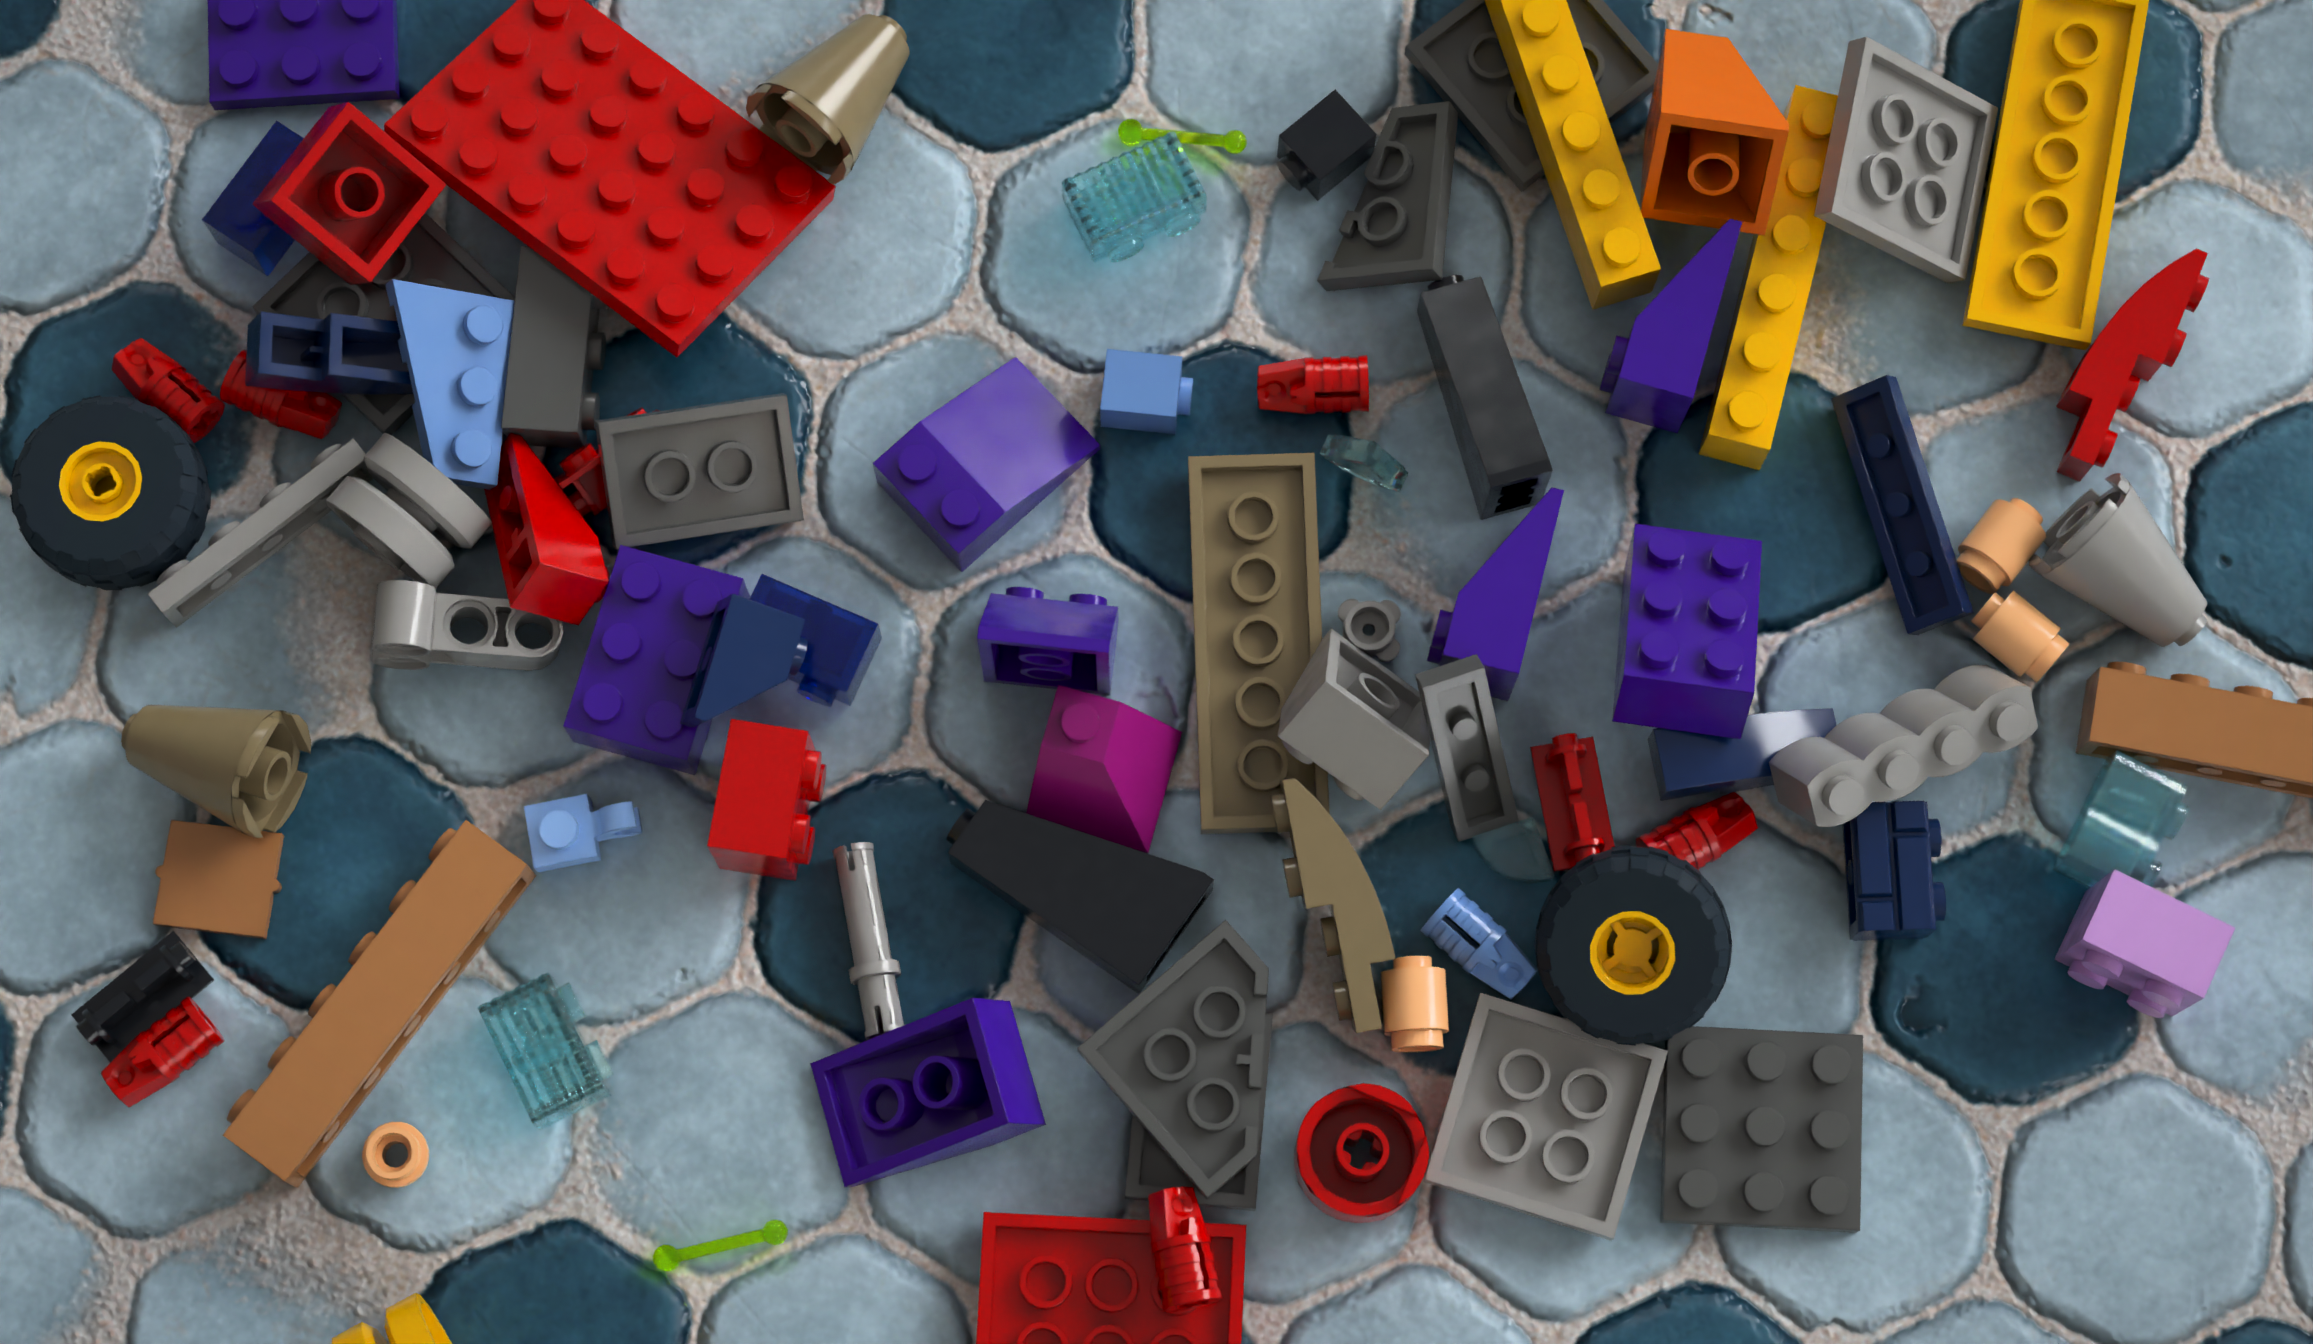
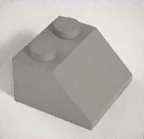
M1331 628L1323 637L1281 709L1278 737L1282 739V743L1287 751L1296 759L1305 764L1314 762L1331 774L1337 786L1349 797L1358 801L1366 799L1382 810L1429 756L1430 736L1420 694L1415 688Z

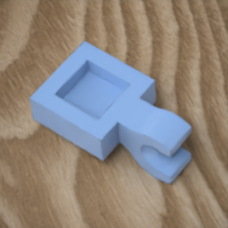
M587 794L524 806L533 867L537 872L600 861L599 841L629 837L642 833L638 807H633L632 801L611 804L593 811L591 798Z

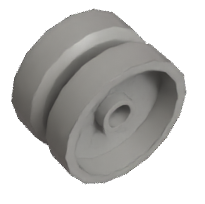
M384 433L366 453L364 462L369 474L387 492L385 494L361 478L346 476L326 499V504L353 530V534L388 565L396 570L400 569L416 582L429 584L437 589L454 569V562L450 552L431 533L433 531L459 548L471 549L492 525V521L466 493L430 462L394 436Z

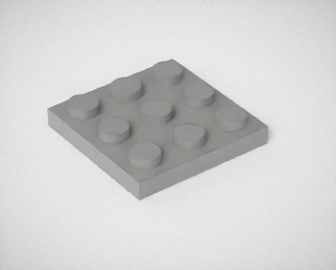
M1868 37L1849 41L1814 216L1947 284L1966 280L1998 107Z
M1480 993L1423 1182L1610 1241L1613 1240L1668 1051L1644 1043L1636 1044V1046L1622 1045L1602 1038L1597 1039L1581 1031V1028L1570 1020Z

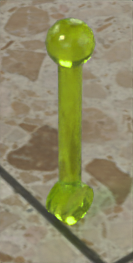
M1134 119L1123 121L1118 128L1119 139L1127 146H1135L1142 140L1224 147L1229 153L1239 154L1247 145L1245 134L1239 130H1230L1225 135L1143 128Z
M772 1219L764 1225L763 1229L680 1249L670 1245H662L655 1250L653 1262L658 1269L671 1272L682 1261L765 1241L771 1245H779L786 1240L788 1228L783 1221Z

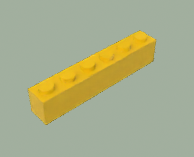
M1484 0L1592 310L1651 293L1661 267L1567 1Z
M1795 85L1783 116L1789 123V133L1765 236L1753 235L1699 455L1760 470L1771 449L1826 222L1815 217L1814 213L1838 95Z

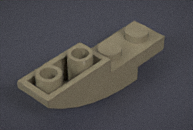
M1296 778L1280 780L1282 793L1271 795L1270 797L1277 833H1290L1294 854L1293 858L1282 859L1287 889L1290 898L1302 897L1305 909L1330 906L1331 917L1321 918L1320 924L1327 957L1339 955L1343 981L1332 983L1339 1021L1351 1019L1352 1028L1356 1033L1382 1029L1370 964L1396 958L1388 925L1376 891L1356 851L1323 805Z

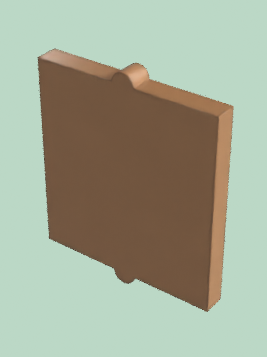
M171 820L163 865L158 866L155 870L156 875L160 878L153 924L155 926L267 939L274 894L279 893L282 889L277 876L284 835L282 833L261 831L263 837L255 838L238 831L234 827Z

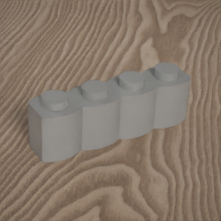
M1988 665L1967 666L1948 675L1935 689L1909 691L1891 701L1880 713L1858 714L1842 721L1825 738L1809 737L1795 741L1780 750L1769 761L1778 802L1816 826H1837L1857 817L1872 801L1888 802L1908 795L1917 789L1928 776H1949L1970 766L1983 752L1995 753L2009 750L2028 739L2038 728L2030 687Z

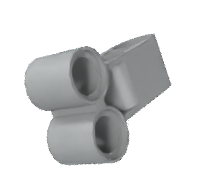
M388 580L377 584L372 640V662L376 665L394 669L416 670L428 668L430 663L533 671L541 670L550 665L558 655L563 636L562 621L510 608L508 599L436 593L435 587L429 584L408 580ZM462 618H472L483 624L487 634L477 643L465 644L454 638L450 628L456 621ZM535 623L547 630L551 641L540 649L532 650L525 648L518 642L515 632L525 624Z

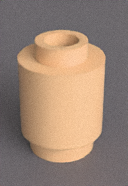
M2012 498L2010 502L2001 499L1995 500L1958 547L1960 556L1957 559V563L1962 577L1977 589L1988 594H1994L2001 586H2009L2046 539V533L2040 525L2043 522L2040 513L2030 504L2018 498Z
M2014 590L2006 599H2003L1995 592L1971 620L1980 629L1972 640L2017 676L2021 677L2025 673L2036 683L2070 644L2057 634L2061 630L2058 625Z
M1404 956L1394 959L1393 969L1381 972L1384 1035L1391 1037L1392 1051L1410 1053L1443 1049V1034L1449 1032L1446 970L1440 967H1432V957Z

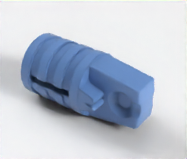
M1457 888L1429 918L1420 932L1426 937H1430L1438 948L1447 952L1448 956L1454 962L1457 961L1468 974L1477 977L1507 998L1513 999L1531 981L1538 971L1537 968L1508 935L1507 930L1494 922L1487 912L1484 913L1477 903L1468 899L1465 896L1466 894L1460 888ZM1449 916L1457 925H1455V924H1454L1450 919H1448L1447 917ZM1458 926H1460V927H1461L1465 932H1467L1473 939H1475V940L1480 944V946H1479L1474 940H1472L1468 935H1466Z

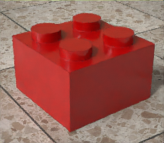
M345 102L328 107L252 205L349 285L371 283L447 184L350 102Z
M736 719L730 720L707 844L720 869L796 881L798 865L810 864L815 839V827L810 826L808 810L810 801L821 802L826 779V765L821 764L822 753L815 750L809 731Z

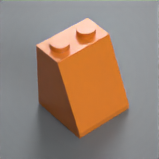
M1665 29L1644 133L1640 210L1643 218L1720 229L1731 218L1742 221L1740 232L1765 236L1789 133V123L1727 37Z

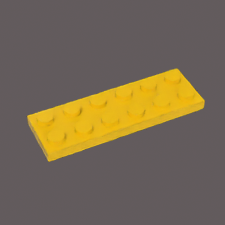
M2020 0L1962 326L2085 351L2091 344L2149 0Z

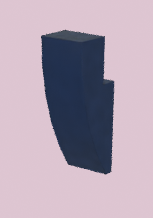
M261 311L248 324L245 386L321 393L413 394L407 363H402L398 340L401 338L398 321L330 313L325 319H316Z
M1833 708L1750 714L1747 717L1741 739L1663 728L1653 729L1647 740L1660 801L1719 791L1721 795L1774 785L1769 761L1780 750L1795 741L1809 737L1825 738L1836 726Z

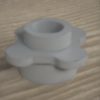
M1348 599L1340 605L1338 618L1343 622V637L1370 657H1377L1381 662H1390L1398 656L1400 644L1395 639V624L1399 621L1401 612L1397 604L1390 600H1383L1379 603L1376 601L1359 602L1356 599ZM1366 625L1374 627L1375 633L1372 636H1367L1363 633V628Z

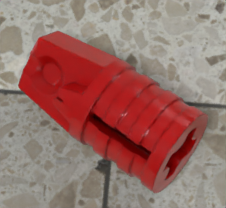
M143 338L131 342L127 347L114 355L112 371L135 399L151 407L155 406L171 417L189 435L193 443L205 437L220 420L225 408L224 403L217 396H213L211 391L203 384H200L198 379L191 373H187L186 369L179 362L173 360Z
M242 350L235 357L221 386V401L230 405L234 404L238 409L245 412L249 411L253 416L262 420L266 419L270 424L277 427L299 431L319 439H323L335 427L340 416L341 401L327 393L245 386L247 350Z
M1367 355L1350 358L1349 356H1340V358L1322 357V359L1305 357L1258 366L1257 399L1259 409L1303 414H1315V412H1324L1325 414L1342 411V413H1351V411L1369 412Z
M1732 792L1696 808L1691 807L1687 809L1682 815L1671 818L1666 824L1655 827L1648 834L1644 833L1637 837L1635 841L1636 847H1653L1668 851V854L1683 861L1686 860L1699 870L1705 867L1708 862H1714L1721 858L1722 854L1756 831L1758 826L1754 811L1749 804L1736 792Z
M190 996L183 999L176 1008H172L165 1013L166 1015L162 1019L152 1023L149 1029L138 1034L101 1071V1075L111 1091L127 1107L135 1105L174 1082L180 1077L182 1072L188 1071L200 1058L206 1057L214 1047H218L225 1042L216 1026Z
M1185 1186L1170 1187L1149 1194L1151 1249L1156 1260L1154 1264L1156 1273L1159 1276L1158 1285L1163 1297V1311L1191 1309L1222 1300L1221 1291L1217 1285V1271L1214 1269L1213 1264L1215 1262L1214 1255L1210 1249V1235L1207 1232L1194 1188Z

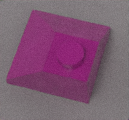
M1058 685L1040 746L1026 813L1149 854L1182 732L1122 702Z

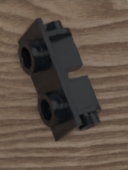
M172 931L71 1015L78 1023L76 1027L91 1045H96L108 1061L111 1062L138 1034L149 1029L150 1025L156 1020L162 1019L166 1015L165 1013L180 1005V1002L187 996L194 998L211 984L214 979L175 931Z

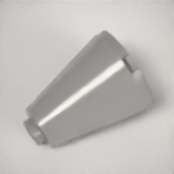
M2120 473L2112 474L2105 478V480L2113 488L2101 496L2092 488L2089 489L2047 530L2046 539L2044 540L2049 549L2042 559L2034 553L2029 560V566L2042 577L2157 645L2165 647L2175 642L2178 646H2183L2192 640L2206 624L2207 619L2202 613L2207 606V601L2130 482Z

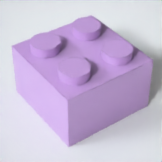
M2114 869L2085 891L2055 960L2069 966L2068 975L2084 985L2095 989H2104L2105 985H2108L2129 995L2127 1003L2146 1015L2163 1018L2166 1013L2174 1016L2204 999L2235 927Z

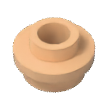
M388 1122L377 1127L367 1137L363 1146L362 1160L365 1170L374 1181L386 1187L400 1188L412 1184L424 1173L429 1161V1147L425 1137L415 1127L404 1122ZM395 1144H404L408 1150L407 1160L399 1167H390L386 1161L388 1149Z

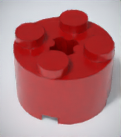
M1367 1083L1337 1089L1317 1101L1310 1108L1301 1124L1294 1148V1167L1298 1184L1307 1198L1325 1214L1350 1223H1369L1384 1220L1400 1210L1410 1200L1420 1185L1429 1160L1427 1136L1420 1118L1411 1104L1401 1095L1388 1088ZM1360 1139H1365L1372 1143L1370 1154L1378 1159V1163L1366 1162L1362 1169H1357L1350 1165L1351 1154L1344 1151L1343 1146L1355 1147Z

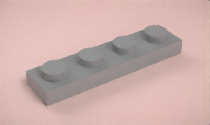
M354 438L344 446L335 444L328 447L312 461V470L291 485V483L286 482L269 491L259 504L261 508L242 523L239 521L228 523L214 533L208 542L210 547L190 562L188 560H181L167 568L157 579L158 586L148 593L149 597L177 628L332 511L326 504V499L346 476L358 477L368 483L374 478L367 471L364 462L366 453Z

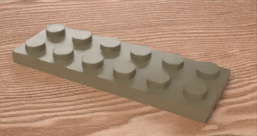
M1315 453L1188 456L1201 834L1277 832L1270 796L1282 793L1280 780L1296 778L1330 814L1328 772L1314 762L1305 764L1296 759L1287 751L1282 743V739L1278 737L1281 709L1322 641Z

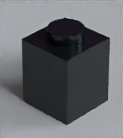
M1335 89L1279 135L1277 157L1280 160L1277 161V166L1284 178L1296 190L1301 191L1303 188H1306L1318 201L1371 157L1377 134Z

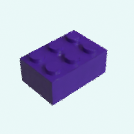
M1635 524L1623 572L1612 722L1741 739L1755 691L1762 541Z
M620 545L563 725L572 741L696 775L712 719L692 728L680 724L717 602L731 594L750 599L744 579Z

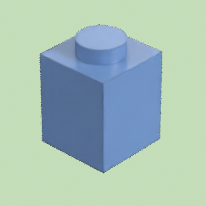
M1107 349L1100 406L1101 427L1176 434L1177 415L1190 416L1193 378L1182 377V356Z

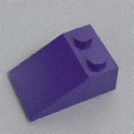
M1730 218L1635 318L1628 338L1616 335L1599 388L1600 391L1611 393L1606 414L1678 433L1695 395L1742 221Z
M1015 357L917 423L874 461L873 467L878 485L947 558L963 572L1099 451L1101 445Z
M1551 487L1457 595L1453 612L1440 609L1427 661L1439 664V667L1477 654L1485 668L1490 695L1493 698L1508 701L1518 678L1564 490Z
M1009 587L1006 589V595L990 594L978 626L977 634L984 682L1057 689L1058 685L1086 693L1110 695L1119 623L1118 607L1107 606L1106 598L1092 594H1072L1069 596V601L1043 599L1044 593L1042 591L1027 587Z
M970 998L810 1063L844 1187H855L990 1147L1046 1125L1010 1001Z

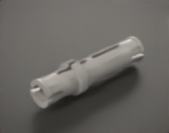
M870 842L851 843L852 851H847V846L843 845L835 848L832 852L834 859H836L854 967L849 969L851 984L858 985L866 1029L864 1033L866 1040H869L905 1024L903 1022L896 978L901 976L899 961L892 959L873 855L874 846Z

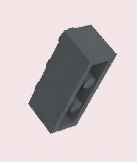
M529 246L520 247L501 428L506 437L510 433L520 435L529 446L578 449L586 444L587 430L596 431L595 421L599 420L600 416L599 393L591 392L593 371L603 370L606 357V335L604 332H598L600 310H609L610 307Z

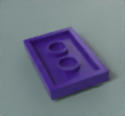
M207 0L209 102L214 110L400 99L397 0Z

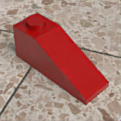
M510 433L501 446L498 484L490 490L484 489L510 608L579 626L592 605L602 600L609 582V571L604 564L598 537L523 437Z

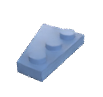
M390 280L385 286L389 304L395 308L401 338L398 340L402 363H407L415 398L412 408L423 458L448 477L454 484L490 490L498 484L503 431L501 426L515 301L407 281Z

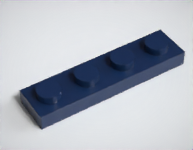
M1885 375L1831 398L1907 634L1919 635L1973 614L1971 602L1897 378Z

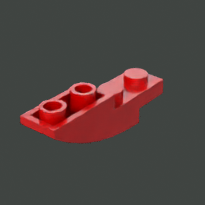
M2196 248L2169 264L2144 283L2120 307L2088 348L2071 375L2056 406L2079 417L2056 472L2080 482L2093 465L2101 468L2104 467L2118 436V433L2109 430L2116 409L2125 413L2134 398L2140 379L2149 381L2162 364L2172 367L2180 353L2187 333L2177 328L2185 309L2194 312L2206 290L2209 278L2201 275L2200 272L2208 253Z

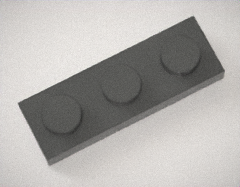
M1475 654L1415 674L1451 829L1458 842L1519 822L1486 672L1478 655Z

